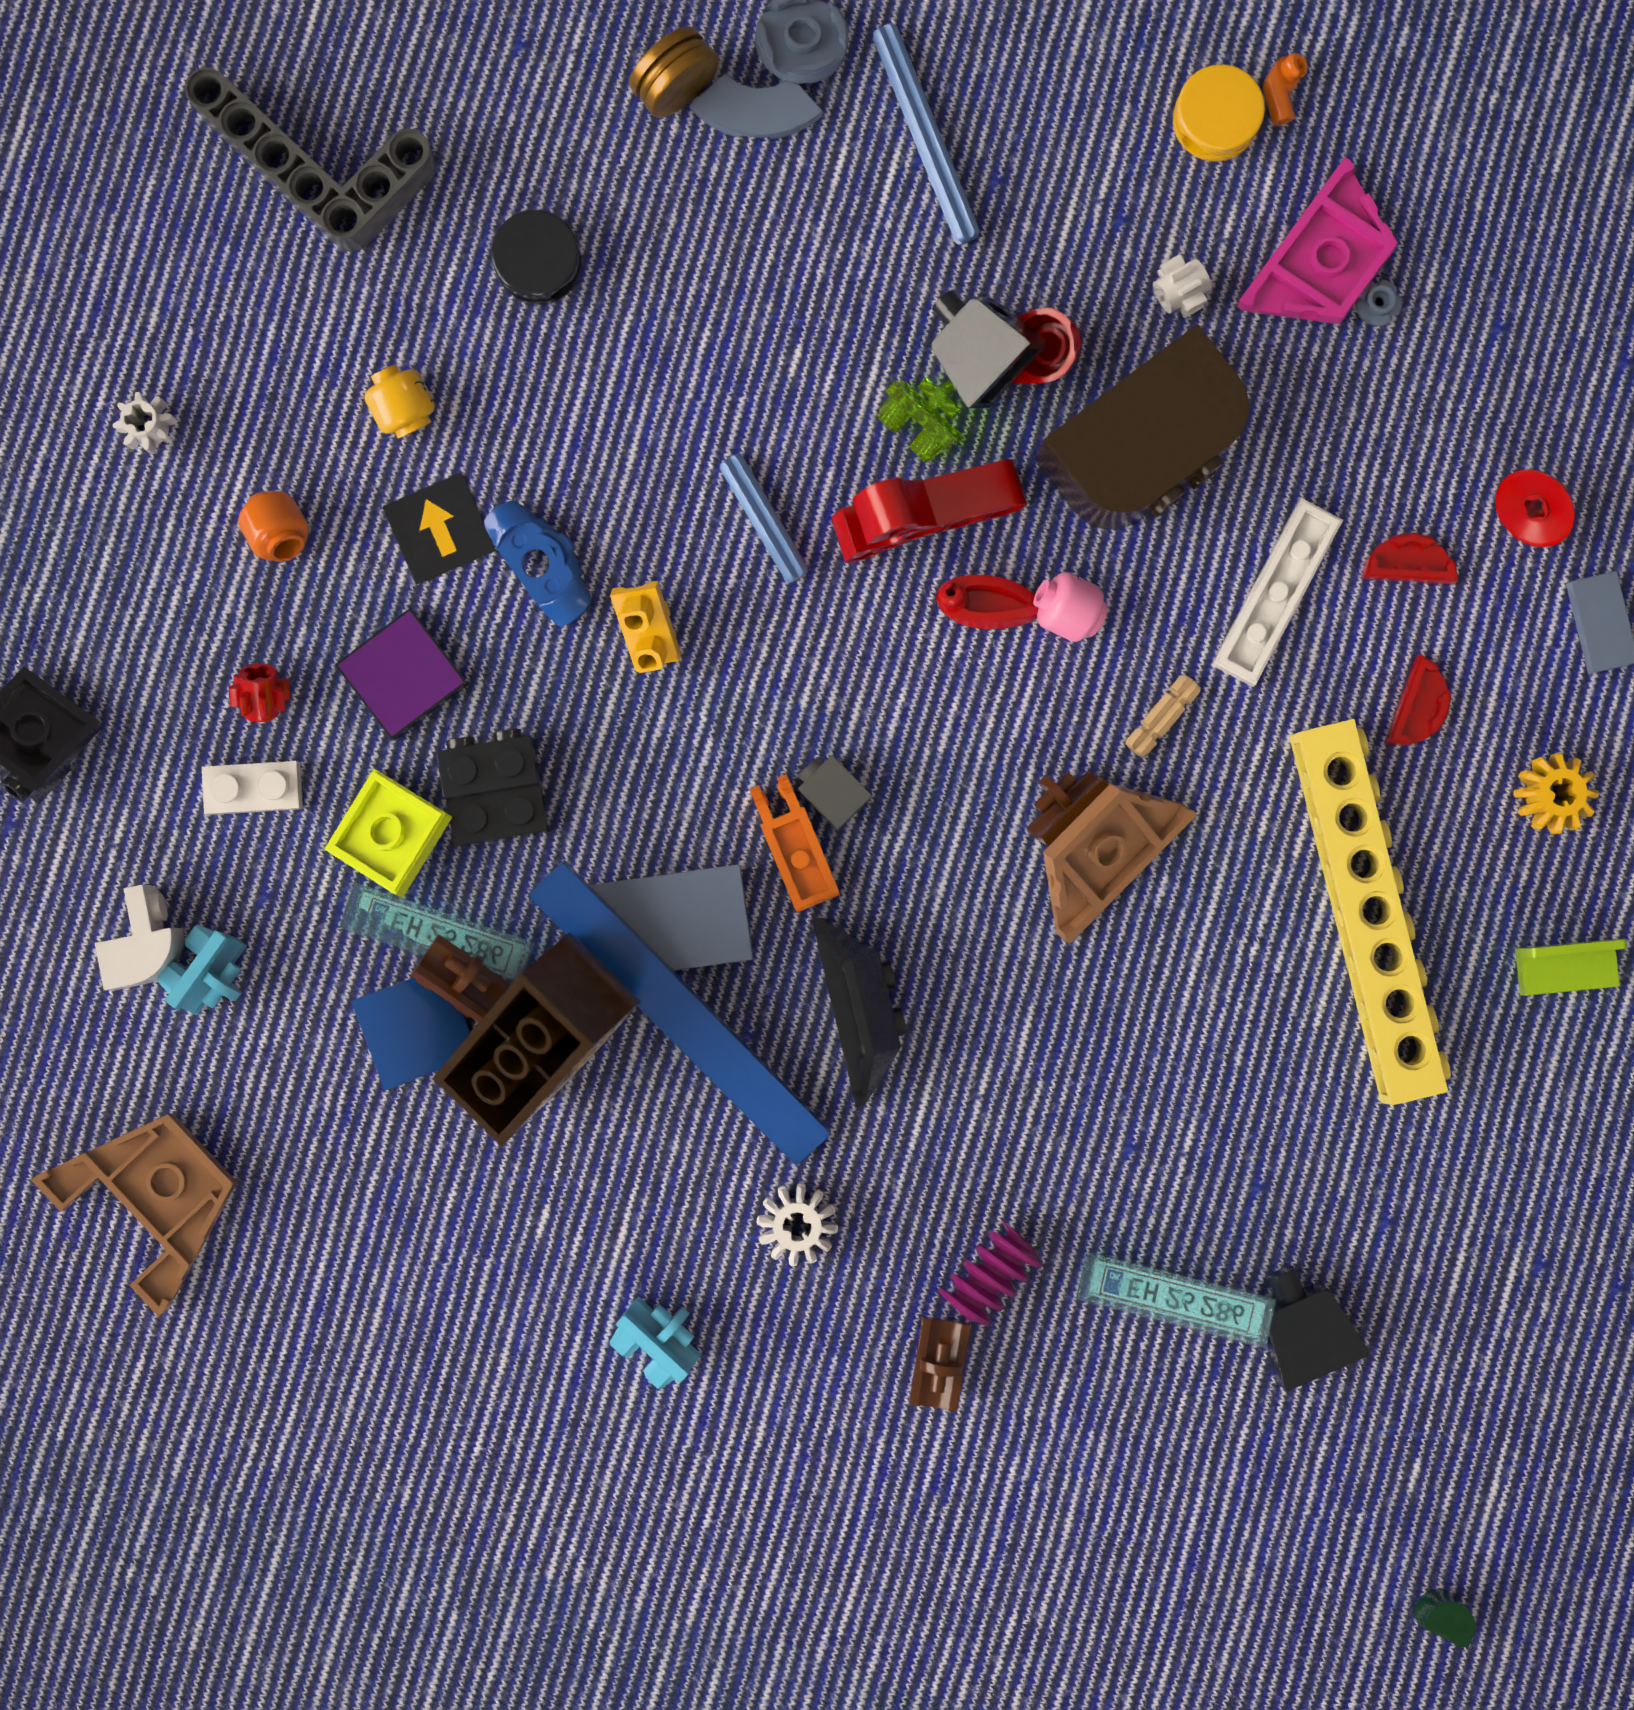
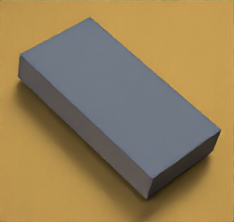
M1617 571L1567 583L1566 587L1588 675L1634 664V638Z

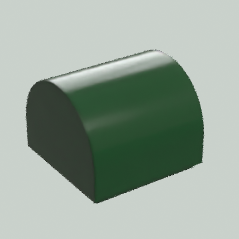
M1434 1589L1424 1593L1412 1611L1414 1618L1426 1630L1462 1649L1464 1647L1467 1649L1475 1634L1474 1617L1469 1609L1449 1591Z

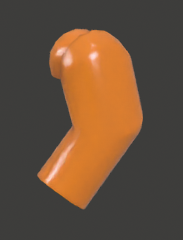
M1291 53L1277 60L1263 81L1262 90L1273 126L1287 124L1296 118L1289 95L1300 81V78L1305 76L1308 69L1306 59L1299 53Z

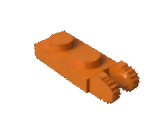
M785 774L777 777V787L790 810L785 815L773 819L768 808L769 802L765 792L761 790L759 785L749 790L763 821V824H760L795 911L798 913L839 896L840 892L804 807H800L789 778Z

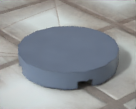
M772 0L765 8V13L759 18L756 25V50L765 68L780 79L797 84L815 83L831 76L843 64L849 42L847 22L839 8L831 2L827 5L820 0Z

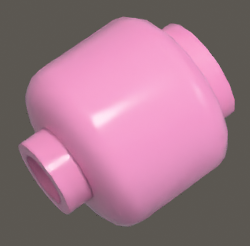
M1068 572L1058 574L1051 582L1048 580L1043 581L1036 591L1033 602L1034 606L1039 608L1037 619L1042 628L1074 642H1078L1086 636H1094L1103 625L1108 608L1099 586Z

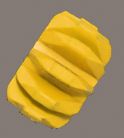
M1562 753L1552 754L1548 761L1543 757L1535 758L1532 760L1533 771L1524 770L1518 775L1520 780L1527 785V788L1516 789L1513 793L1514 797L1518 799L1526 798L1527 802L1526 805L1520 807L1518 814L1520 816H1527L1534 813L1531 827L1539 830L1547 825L1550 834H1561L1564 826L1571 831L1579 829L1581 827L1580 816L1587 818L1592 817L1595 813L1593 808L1586 802V800L1598 798L1600 794L1595 789L1587 790L1586 783L1592 781L1595 774L1592 771L1578 774L1581 768V760L1573 758L1566 763ZM1551 786H1559L1557 794L1562 798L1561 802H1553L1555 793L1550 790Z

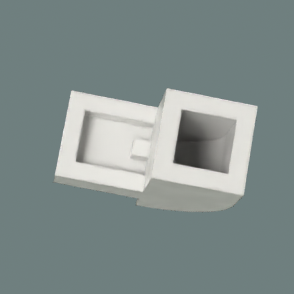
M137 885L123 888L133 936L95 943L104 990H119L154 982L168 964L172 961H178L184 943L183 928L164 929L162 921L167 920V906L162 893H157L156 886Z

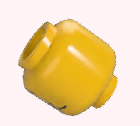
M394 364L371 376L375 385L366 391L364 399L379 429L383 433H395L399 439L431 423L429 415L435 409V402L417 370L408 369L400 372L397 364Z

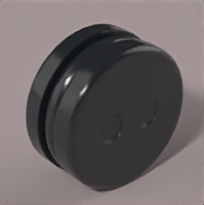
M543 210L519 212L508 218L500 226L493 239L491 258L494 270L504 289L515 299L530 305H547L565 297L576 285L582 268L581 252L572 229L557 215Z

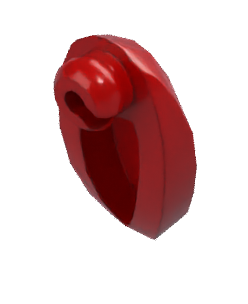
M966 575L953 578L943 583L936 595L937 604L947 617L964 626L983 630L1006 629L1031 623L1037 619L1039 609L1034 606L1035 594L1011 580L991 575Z

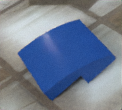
M415 978L351 1001L384 1091L439 1071L471 1033L464 1014L456 1010L453 1004L434 991H429L417 983Z

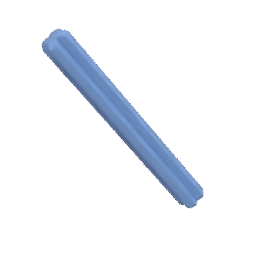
M893 23L881 26L874 31V43L955 243L958 245L967 244L978 238L979 227L899 30Z

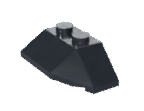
M822 917L812 919L855 1106H864L900 1050L899 1036L907 1035L901 1007L892 1009L888 990L896 988L890 960L881 962L878 952Z

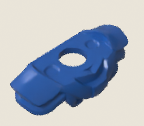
M514 500L495 507L484 520V526L496 549L542 611L559 627L571 624L579 619L590 607L591 594L581 578L584 571L579 566L574 552L576 549L572 541L565 533H560L550 526L544 518H537L528 507L520 505ZM532 550H542L548 556L549 568L544 575L531 577L524 570V558Z

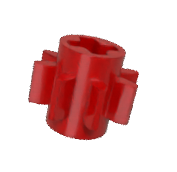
M264 663L249 664L243 667L239 674L233 675L234 685L228 686L230 706L240 707L241 716L252 722H268L275 719L279 715V711L286 710L285 701L290 699L288 678L278 679V670L273 666Z

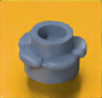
M1379 280L1377 283L1372 281L1355 304L1359 317L1364 322L1375 326H1383L1390 323L1392 317L1397 316L1402 308V298L1396 294V286L1387 280ZM1375 299H1382L1383 305L1377 306Z

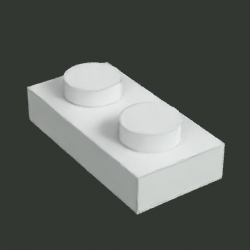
M298 761L202 767L204 814L206 815L303 809L301 765Z

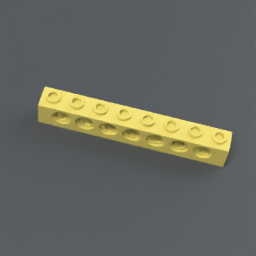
M1355 719L1293 734L1289 738L1381 1103L1393 1106L1448 1092L1446 1080L1451 1077L1450 1067L1444 1052H1438L1434 1033L1439 1031L1438 1019L1434 1008L1431 1005H1426L1422 987L1427 986V976L1422 961L1414 957L1411 941L1415 940V928L1412 918L1408 912L1403 913L1399 894L1404 892L1403 880L1399 869L1396 866H1391L1387 848L1392 847V837L1387 822L1385 820L1380 821L1376 802L1380 801V789L1374 774L1368 775L1364 756L1369 754V747L1365 732L1362 728L1357 729ZM1332 760L1340 761L1347 769V779L1343 785L1333 783L1328 776L1327 770ZM1344 806L1352 807L1359 816L1358 826L1352 832L1343 828L1339 820L1340 811ZM1358 851L1364 853L1370 860V871L1364 878L1357 876L1351 868V859ZM1370 897L1376 899L1382 908L1381 918L1375 924L1369 923L1363 916V905ZM1381 944L1388 945L1394 956L1391 966L1386 970L1380 969L1374 960L1375 951ZM1398 990L1405 999V1007L1401 1014L1394 1017L1387 1010L1386 1000L1391 992ZM1409 1036L1416 1043L1417 1051L1411 1061L1404 1063L1398 1055V1046L1404 1038Z

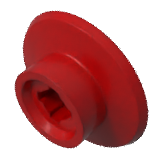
M1520 470L1511 473L1500 483L1495 496L1496 511L1500 521L1514 538L1534 547H1551L1567 538L1574 525L1575 511L1571 496L1561 481L1541 471ZM1538 500H1540L1543 503L1542 507L1538 505Z

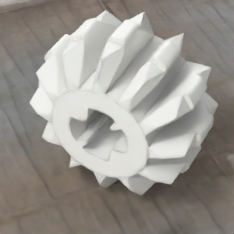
M804 1183L797 1184L796 1198L792 1199L788 1189L784 1185L780 1186L778 1194L783 1202L781 1205L769 1197H766L763 1201L765 1208L775 1214V1216L759 1215L757 1217V1225L773 1228L760 1235V1243L764 1245L777 1240L778 1243L773 1248L771 1257L777 1260L781 1257L784 1250L788 1249L790 1250L789 1265L791 1266L797 1265L798 1251L803 1250L809 1263L816 1262V1252L812 1247L814 1244L827 1252L832 1247L830 1241L820 1233L834 1234L838 1232V1225L836 1223L821 1221L835 1213L834 1205L828 1204L817 1209L816 1206L822 1200L824 1193L817 1189L808 1201L804 1199L806 1192ZM799 1212L803 1214L804 1222L811 1223L808 1231L803 1228L802 1235L795 1236L792 1235L791 1227L784 1225V1220L788 1218L791 1221L793 1213Z

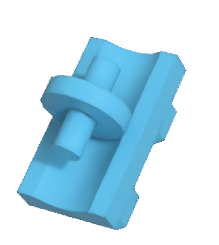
M201 925L194 926L185 939V946L197 955L188 969L181 963L172 961L163 969L157 981L169 994L165 999L174 1009L179 1010L182 1008L198 1015L205 1004L214 1008L222 996L233 1001L239 998L242 991L232 982L241 971V968L234 963L247 945L238 938L220 931H213Z
M639 1296L615 1324L618 1328L610 1340V1345L621 1356L629 1358L640 1347L652 1358L643 1372L646 1379L657 1389H662L674 1380L680 1384L702 1355L690 1344L695 1336L682 1325L690 1314L684 1307H681L672 1316L660 1304L653 1310Z

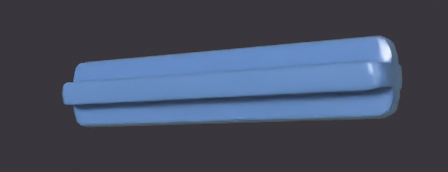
M741 454L730 456L720 464L721 472L783 578L788 583L802 578L808 572L807 565Z

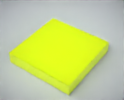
M373 769L326 845L325 850L388 891L403 898L452 819V816L382 772Z

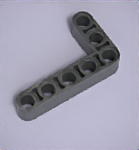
M204 67L192 72L186 80V97L201 118L332 243L343 251L356 252L366 247L436 173V157L428 140L419 131L407 128L399 130L392 135L352 178L341 187L222 73L214 68ZM221 90V94L216 101L209 104L203 103V99L208 92ZM249 121L255 122V126L249 134L243 136L236 135L237 129L241 124ZM419 150L423 152L420 161L412 165L402 163V158L409 151ZM281 153L289 154L288 161L282 167H270V162L274 156ZM385 183L390 185V190L384 197L378 199L369 197L370 191L377 184ZM310 186H323L322 193L316 199H303L305 191ZM345 217L357 218V224L349 232L342 233L337 231V225Z

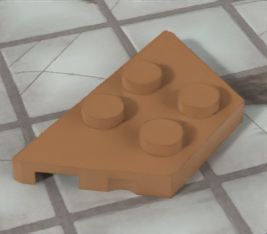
M1110 784L1043 852L1056 933L1070 945L1197 814L1183 803Z

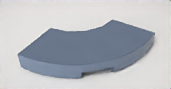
M727 74L720 77L690 104L691 111L709 126L738 138L742 136L753 138L770 137L771 140L786 137L804 130L823 116L822 109L797 83L784 80L776 86L754 88L739 84Z

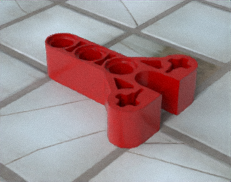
M1006 459L925 480H904L902 477H896L880 481L859 492L852 499L854 505L841 508L831 517L844 561L848 564L872 558L884 551L921 537L1005 516L1023 509L1028 504L1013 459Z

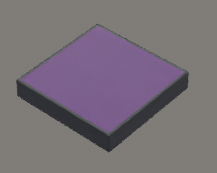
M411 608L335 664L393 741L469 685Z

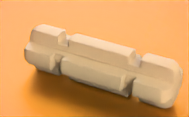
M1186 675L1178 677L1169 688L1171 693L1163 695L1141 722L1142 727H1137L1128 737L1125 744L1136 755L1142 758L1147 756L1156 746L1155 740L1157 738L1161 739L1186 710L1184 705L1191 704L1200 693L1201 688L1190 677Z

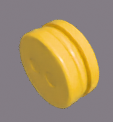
M1217 64L1200 69L1186 81L1174 106L1173 127L1180 144L1195 157L1206 161H1225L1238 156L1249 147L1262 124L1265 112L1262 91L1257 82L1247 72L1235 66Z

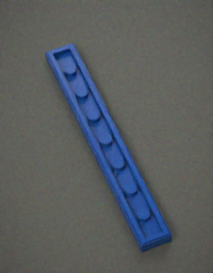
M565 860L529 892L528 897L566 935L571 932L641 1000L638 1007L796 1166L831 1135V1130Z

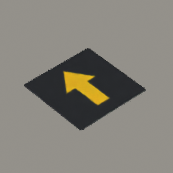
M458 473L383 506L384 513L416 585L495 551L462 473Z

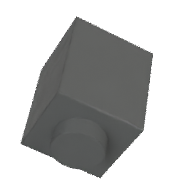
M833 755L825 762L819 757L815 758L798 776L804 782L798 787V792L837 832L872 797Z

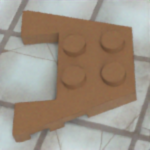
M173 1113L167 1114L102 1146L70 1159L57 1167L40 1173L31 1180L61 1212L67 1210L100 1179L162 1245L165 1252L129 1285L158 1317L170 1308L237 1184V1181Z

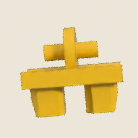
M658 581L649 582L635 588H612L610 597L636 672L643 673L661 670L664 663L679 661L681 651L669 617L670 609L668 603L663 598Z

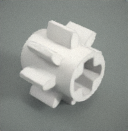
M1181 254L1160 265L1161 269L1157 271L1160 279L1153 282V289L1163 309L1169 314L1180 309L1184 318L1202 309L1204 303L1208 302L1204 294L1212 290V283L1201 262L1193 259L1185 264Z
M135 392V401L127 405L123 403L117 404L122 411L121 421L113 423V428L121 433H129L125 437L123 444L131 450L137 448L141 442L143 448L148 453L154 454L155 445L163 441L172 443V439L168 436L169 426L177 423V419L168 413L161 414L166 407V402L159 396L155 397L149 404L145 396L140 392ZM149 415L152 420L145 423V416ZM145 424L144 431L138 429V426Z

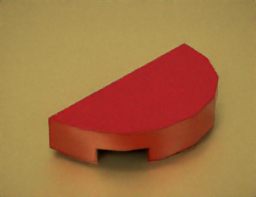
M1417 533L1395 535L1378 545L1365 561L1361 579L1437 584L1458 583L1456 563L1453 559L1449 558L1445 549L1439 546L1432 537Z
M1422 654L1417 655L1386 736L1385 744L1405 746L1422 742L1440 729L1449 714L1451 693L1447 689L1445 678L1439 672L1440 668L1438 665Z

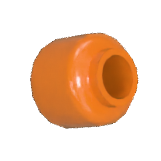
M281 491L258 492L248 499L239 513L238 525L254 554L259 558L275 562H285L295 558L303 550L308 539L309 526L296 502L287 493Z

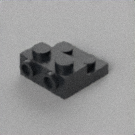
M23 667L0 691V776L4 778L1 782L2 787L12 797L21 802L30 797L40 804L71 770L70 762L101 730V724L99 720L26 667Z
M521 729L493 733L494 742L475 745L474 737L447 740V750L436 751L443 798L447 800L448 813L452 816L450 825L455 847L550 832L535 739L531 736L522 737Z

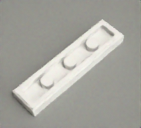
M1303 498L1298 501L1213 660L1212 666L1252 687L1256 685L1343 519Z

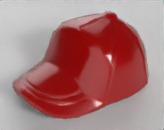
M1038 308L1017 317L1040 335L1048 345L1012 384L1051 382L1064 376L1074 367L1081 354L1082 340L1080 339L1079 329L1071 319L1054 308Z

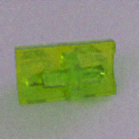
M927 377L923 379L917 388L929 398L928 401L920 396L905 380L900 382L894 380L885 390L889 397L881 407L877 418L887 428L897 433L913 417L924 428L909 445L911 450L925 463L930 462L945 449L955 448L963 440L964 436L937 411L940 408L952 420L961 410L949 398L956 389L950 379L939 388Z

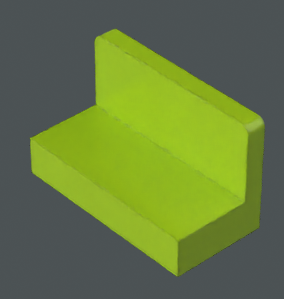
M1607 939L1515 948L1520 995L1528 996L1620 987L1616 950L1627 949L1626 939Z

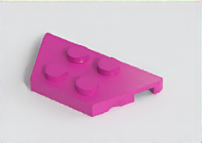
M1345 157L1248 287L1238 302L1237 307L1248 312L1340 325L1395 251L1398 243L1388 225L1380 220L1378 208L1369 193L1365 194L1354 175L1355 167L1349 159Z

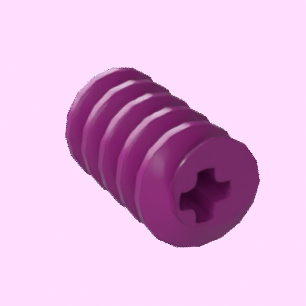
M1003 1219L1001 1221L1007 1231L1006 1235L992 1230L988 1233L994 1248L991 1250L981 1245H977L975 1248L982 1262L977 1264L967 1259L962 1262L969 1276L963 1278L954 1273L951 1274L950 1279L956 1291L952 1293L942 1288L938 1289V1292L969 1321H975L985 1326H989L992 1322L986 1307L999 1312L1005 1308L999 1293L1001 1292L1010 1297H1015L1017 1294L1011 1279L1015 1278L1024 1283L1030 1280L1029 1274L1024 1267L1025 1263L1036 1268H1040L1043 1265L1037 1250Z

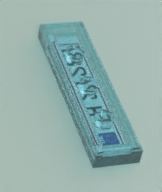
M355 882L339 928L422 956L433 939L440 934L471 957L475 953L484 958L482 964L509 982V985H512L517 977L528 968L536 944L527 939Z
M1090 1251L1086 1252L1076 1297L1078 1300L1262 1348L1267 1347L1277 1301L1275 1298Z

